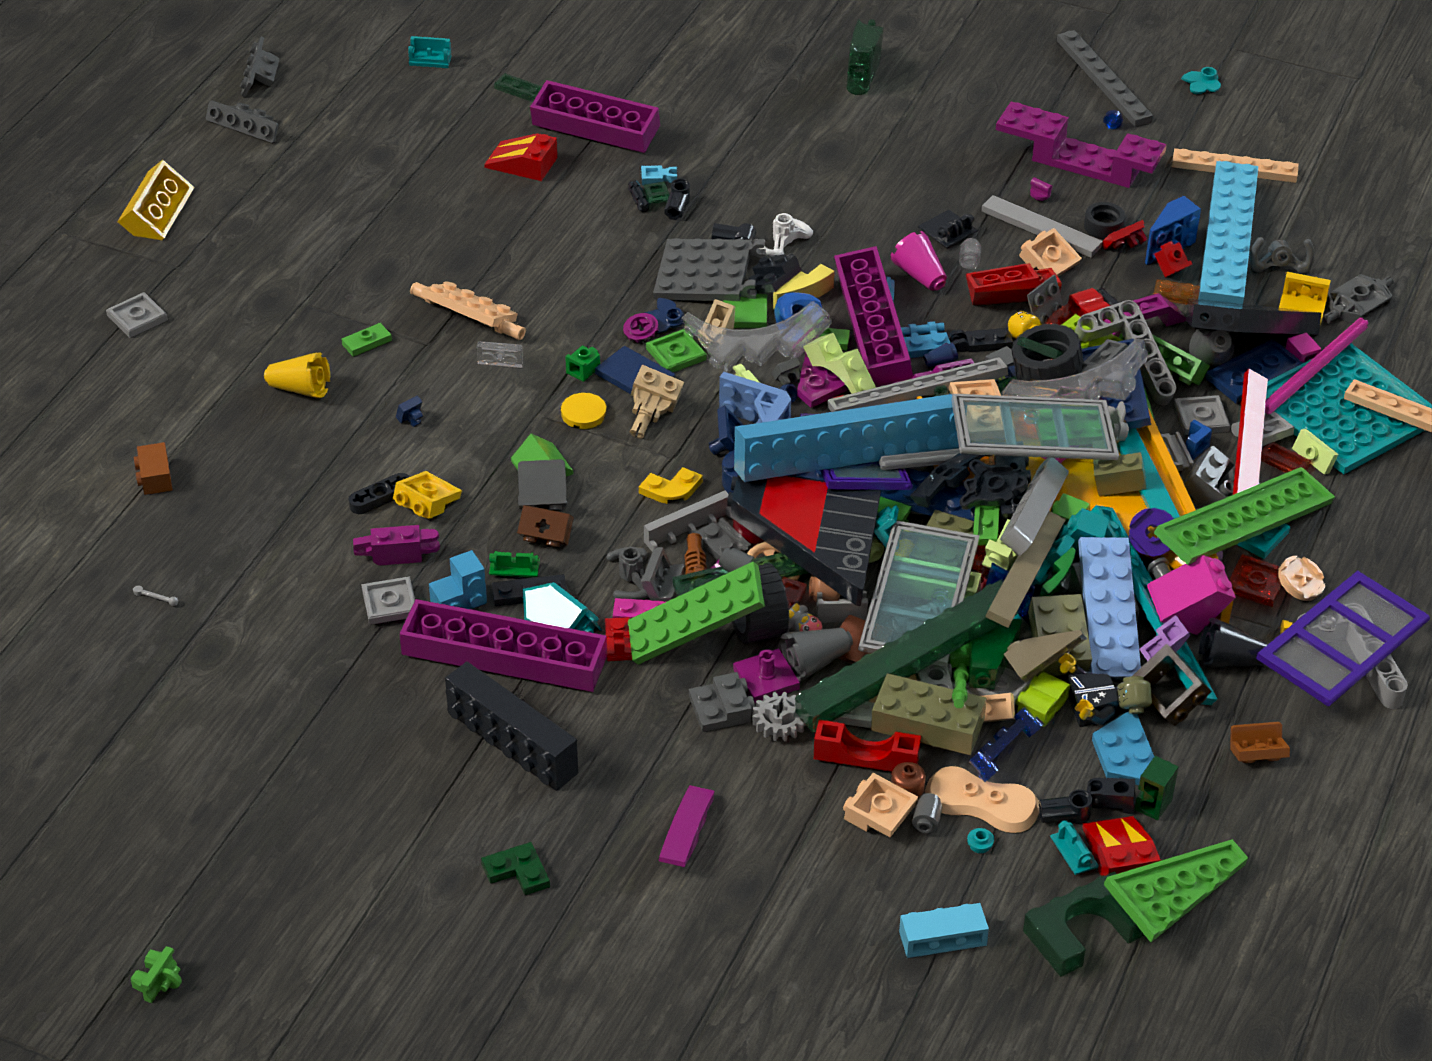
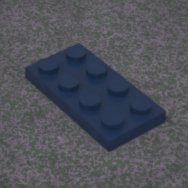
M1271 339L1206 372L1205 379L1234 403L1242 401L1244 373L1248 369L1270 381L1303 364V362L1274 339Z

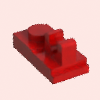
M1141 220L1109 234L1102 242L1103 248L1105 250L1111 247L1117 249L1125 244L1124 240L1128 242L1131 248L1138 244L1136 239L1139 240L1140 244H1143L1147 240L1142 230L1145 227L1144 221Z
M629 617L605 618L607 661L632 660L628 626Z

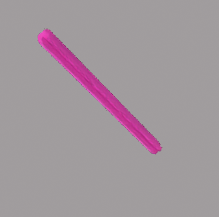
M1358 318L1267 398L1265 413L1269 415L1363 333L1368 328V321Z

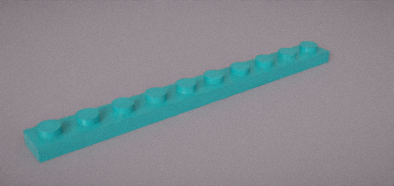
M1096 505L1091 510V512L1109 519L1104 538H1129L1113 508ZM1129 538L1135 598L1141 604L1146 618L1153 626L1157 636L1156 629L1164 623L1159 619L1147 587L1153 580ZM1185 642L1177 653L1212 691L1202 703L1203 705H1212L1217 700V697L1187 642ZM1176 664L1174 667L1177 675L1186 689H1188L1194 683Z

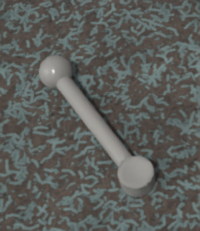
M135 586L133 588L134 595L136 596L143 594L169 602L171 606L178 604L176 597L169 598L143 590L142 586Z

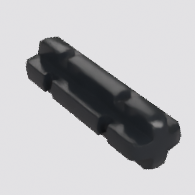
M636 180L630 181L628 189L638 210L641 212L644 210L648 211L649 202L639 182Z

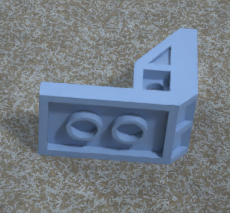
M723 372L721 374L719 408L725 405L736 417L755 423L791 418V398L787 391Z

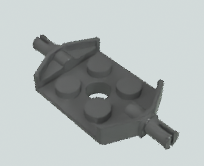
M1362 274L1354 277L1328 293L1326 305L1330 312L1323 316V320L1330 323L1334 319H1340L1354 323L1358 318H1361L1387 301V305H1390L1392 294L1387 287L1394 283V279L1387 276L1380 280L1379 278L1375 279Z

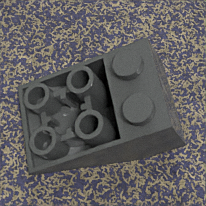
M1212 445L1196 460L1183 482L1188 494L1197 502L1205 505H1210L1232 496L1236 464Z

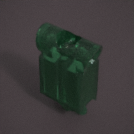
M858 19L849 48L846 88L848 92L854 95H863L869 91L870 82L873 81L881 61L884 27L875 26L876 22L873 19L868 21V25L860 22V19Z

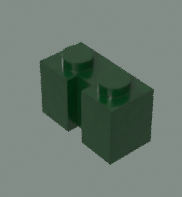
M1154 756L1140 776L1138 789L1141 791L1137 795L1136 811L1157 821L1160 819L1173 800L1179 766Z

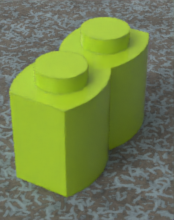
M1045 672L1041 673L1038 677L1035 676L1031 680L1026 692L1022 691L1017 698V714L1045 727L1068 699L1070 684Z

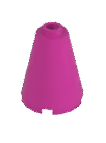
M920 231L921 234L918 235L915 232L907 235L895 246L897 249L895 254L891 253L892 262L929 290H940L946 284L947 276L928 236L923 231Z

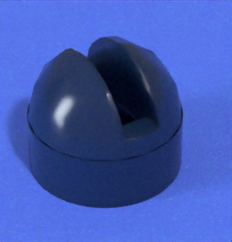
M785 384L780 387L781 390L787 391L791 402L796 400L797 389L793 384Z

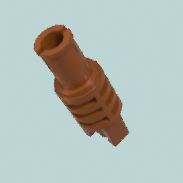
M691 533L687 536L688 550L684 556L685 576L689 579L690 591L702 586L704 581L707 580L706 554L702 550V536L698 533Z

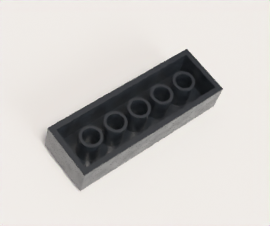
M468 661L445 677L447 711L452 718L460 720L470 731L478 733L488 744L500 749L507 758L515 760L525 771L533 773L543 784L549 785L556 791L578 774L577 739Z

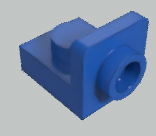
M1196 420L1190 423L1189 435L1186 441L1187 450L1192 460L1210 446L1212 429Z

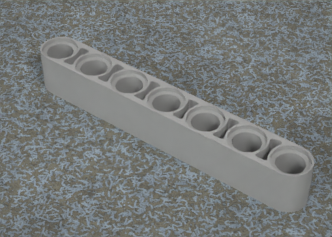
M1047 458L1040 465L1000 538L1018 556H1021L1034 541L1069 473L1055 458Z

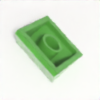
M530 434L511 457V462L517 470L518 463L521 461L561 459L565 462L566 477L573 474L572 468L555 445L534 434Z

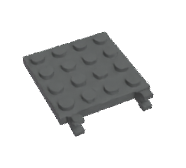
M667 239L653 291L654 300L665 298L669 300L714 301L716 299L719 301H740L741 297L756 299L757 290H751L755 289L756 280H747L745 283L744 281L750 256L759 258L766 256V249H759L764 248L765 239H757L753 244L751 240Z

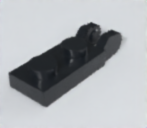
M1008 328L965 332L960 329L957 331L952 330L948 335L949 341L955 345L957 352L1000 350L1006 346L1010 349L1013 348V340Z

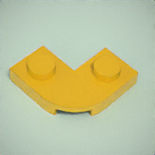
M684 467L681 468L671 481L650 473L640 484L639 494L665 504L668 503V500L680 498L687 500L702 484L703 475Z

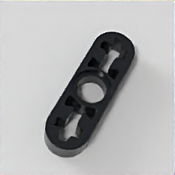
M397 473L352 493L349 496L351 512L364 514L394 501L393 495L396 482L410 476L405 473ZM379 491L386 492V494L382 496L375 495V493Z

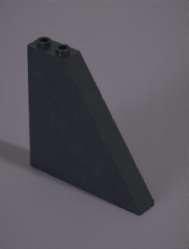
M1188 298L1186 321L1191 327L1224 331L1319 335L1322 313ZM1203 312L1208 313L1209 318H1206L1204 315L1200 317V315Z

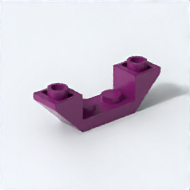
M1159 293L1133 300L1139 306L1145 320L1158 316L1166 327L1186 321V317L1178 307ZM1123 312L1126 316H1132L1128 312ZM1108 319L1104 320L1105 323H1111ZM1121 331L1112 334L1119 338Z

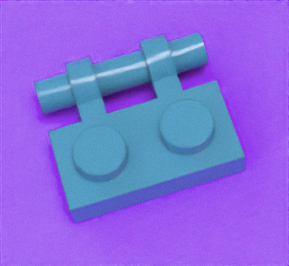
M932 321L927 322L926 325L916 326V324H908V327H901L903 336L909 335V337H904L910 358L923 357V355L946 342L950 344L946 332L937 333L945 330L944 323Z

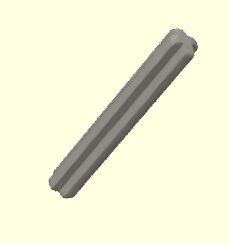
M959 449L882 456L879 460V465L882 470L940 465L960 453Z

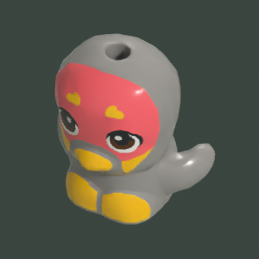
M795 603L789 609V629L787 632H789L790 628H793L796 632L822 630V623L818 618L807 612L808 608L805 605Z

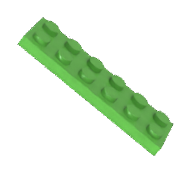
M753 561L629 619L628 626L632 660L636 664H641L765 607L759 566Z

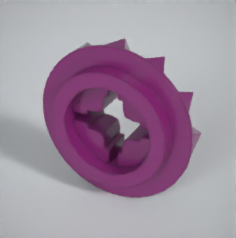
M648 313L635 314L626 320L623 331L629 341L635 340L639 343L640 340L644 339L647 342L648 337H654L655 332L659 331L658 321L653 315ZM639 325H641V327L644 328L643 331H640L638 329Z

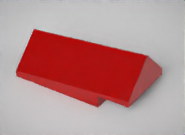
M1030 263L967 273L966 279L972 305L1028 301L1027 295L1052 275H1056L1052 268L1034 270ZM1056 275L1059 290L1061 291L1062 284Z

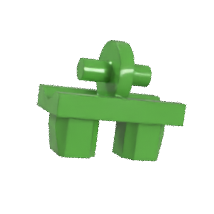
M166 946L162 952L150 949L144 960L145 967L149 968L150 971L146 973L136 970L131 977L132 987L143 992L144 1001L152 1003L160 990L166 992L168 988L176 989L182 983V979L178 975L180 968L172 957L174 953L173 948Z

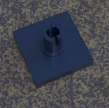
M725 405L717 409L719 438L709 442L710 451L714 455H718V453L726 449L730 452L733 451L735 448V427L744 425Z

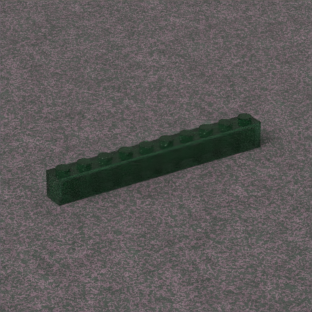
M999 580L994 584L985 586L982 591L973 596L966 597L961 603L945 609L933 619H927L919 627L912 631H906L901 637L892 642L885 643L877 651L864 655L856 663L843 667L835 675L822 679L814 687L801 691L795 697V712L809 729L815 732L819 720L832 722L876 697L880 692L887 673L908 678L1000 625L999 623L985 616L1003 582Z

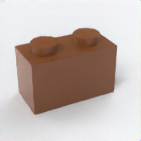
M165 442L137 446L138 456L134 457L135 469L140 470V472H136L138 486H143L144 495L172 491Z

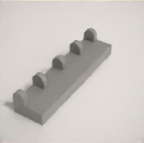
M722 491L644 525V543L653 552L654 548H658L657 544L666 540L673 544L676 542L675 536L687 531L690 534L697 531L696 527L705 523H717L716 519L721 516L727 515L728 518H732L730 517L731 507L727 506L729 494L726 491Z

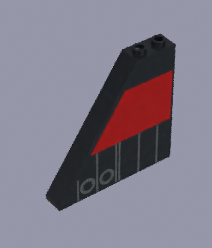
M739 475L737 477L733 476L731 490L734 492H729L727 506L731 507L730 517L854 605L861 606L881 490L828 489L824 480L792 475L744 482Z

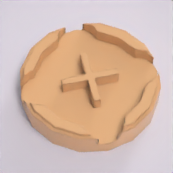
M1297 556L1287 558L1279 568L1278 577L1281 585L1289 594L1303 601L1316 599L1325 588V583L1323 584L1322 580L1324 578L1322 571L1308 558L1303 557L1301 559L1296 558Z

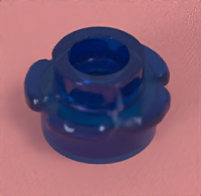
M1110 110L1104 116L1103 122L1110 129L1119 128L1123 122L1122 114L1119 111Z

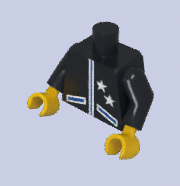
M1065 653L1059 659V663H1061L1060 671L1062 673L1068 672L1069 674L1067 683L1070 684L1068 699L1079 727L1093 723L1100 726L1104 725L1117 715L1119 705L1118 687H1114L1108 674H1095L1085 671L1076 665V660L1071 654Z

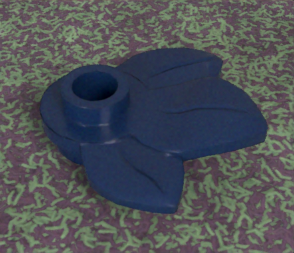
M665 298L657 299L656 310L644 312L653 315L657 319L659 331L655 333H662L670 328L679 327L685 321L684 313L676 307L675 302Z

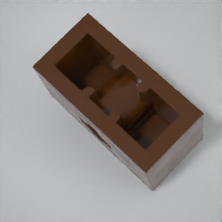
M523 505L517 533L524 537V541L537 543L538 540L547 541L546 545L560 548L561 544L568 545L574 517L567 513ZM546 524L550 526L549 529L541 530V526H546Z

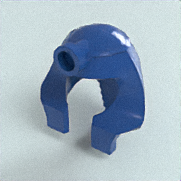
M791 292L784 294L776 302L774 308L775 319L783 342L797 344V346L801 347L807 340L803 330H794L789 325H796L803 321L808 322L811 319L813 326L817 328L823 321V309L820 300L811 294Z

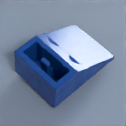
M1185 196L1167 203L1150 229L1145 260L1146 265L1157 261L1154 254L1161 251L1160 246L1172 241L1173 244L1180 242L1182 249L1196 243L1201 208Z

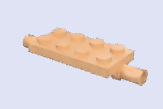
M416 282L411 286L410 294L424 299L427 303L440 304L494 327L495 332L504 333L517 340H521L525 336L526 329L512 323L516 321L518 313L511 311L509 306L492 303V299L478 297L471 290H461L452 282H444V284L439 285L432 284L430 287Z

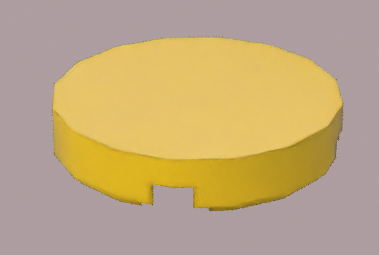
M592 393L573 394L566 398L561 406L563 421L571 427H574V425L580 426V429L593 428L601 424L607 412L604 400Z

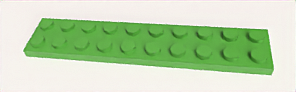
M1300 467L1158 525L1154 534L1180 560L1189 565L1201 555H1213L1332 503L1335 496L1304 468Z

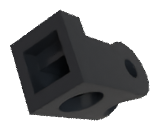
M1093 778L1088 781L1086 791L1092 797V808H1123V813L1134 814L1136 798L1135 779Z

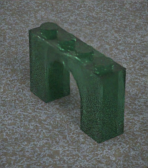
M1115 871L1106 876H1099L1085 886H1078L1072 892L1062 897H1055L1049 903L1039 908H1032L1025 914L1023 932L1060 977L1082 967L1084 964L1086 949L1066 925L1068 920L1077 915L1093 914L1106 919L1127 944L1145 936L1104 886L1107 877L1117 874Z

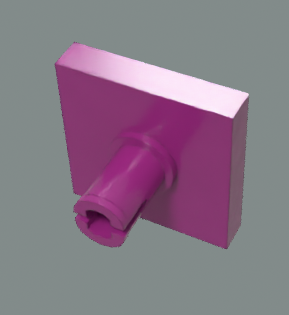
M780 649L773 651L763 650L757 656L733 663L734 672L738 673L739 678H745L748 688L747 694L753 697L754 704L757 700L763 701L764 695L770 698L773 697V692L780 696L783 692L790 693L800 689V682Z

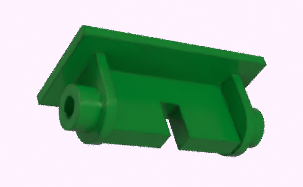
M495 551L489 555V563H491L489 575L537 577L540 558L538 555H534V553H516V557H512V553Z

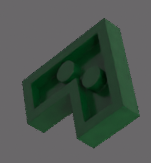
M532 842L481 857V864L490 884L516 876L524 895L550 888V880Z

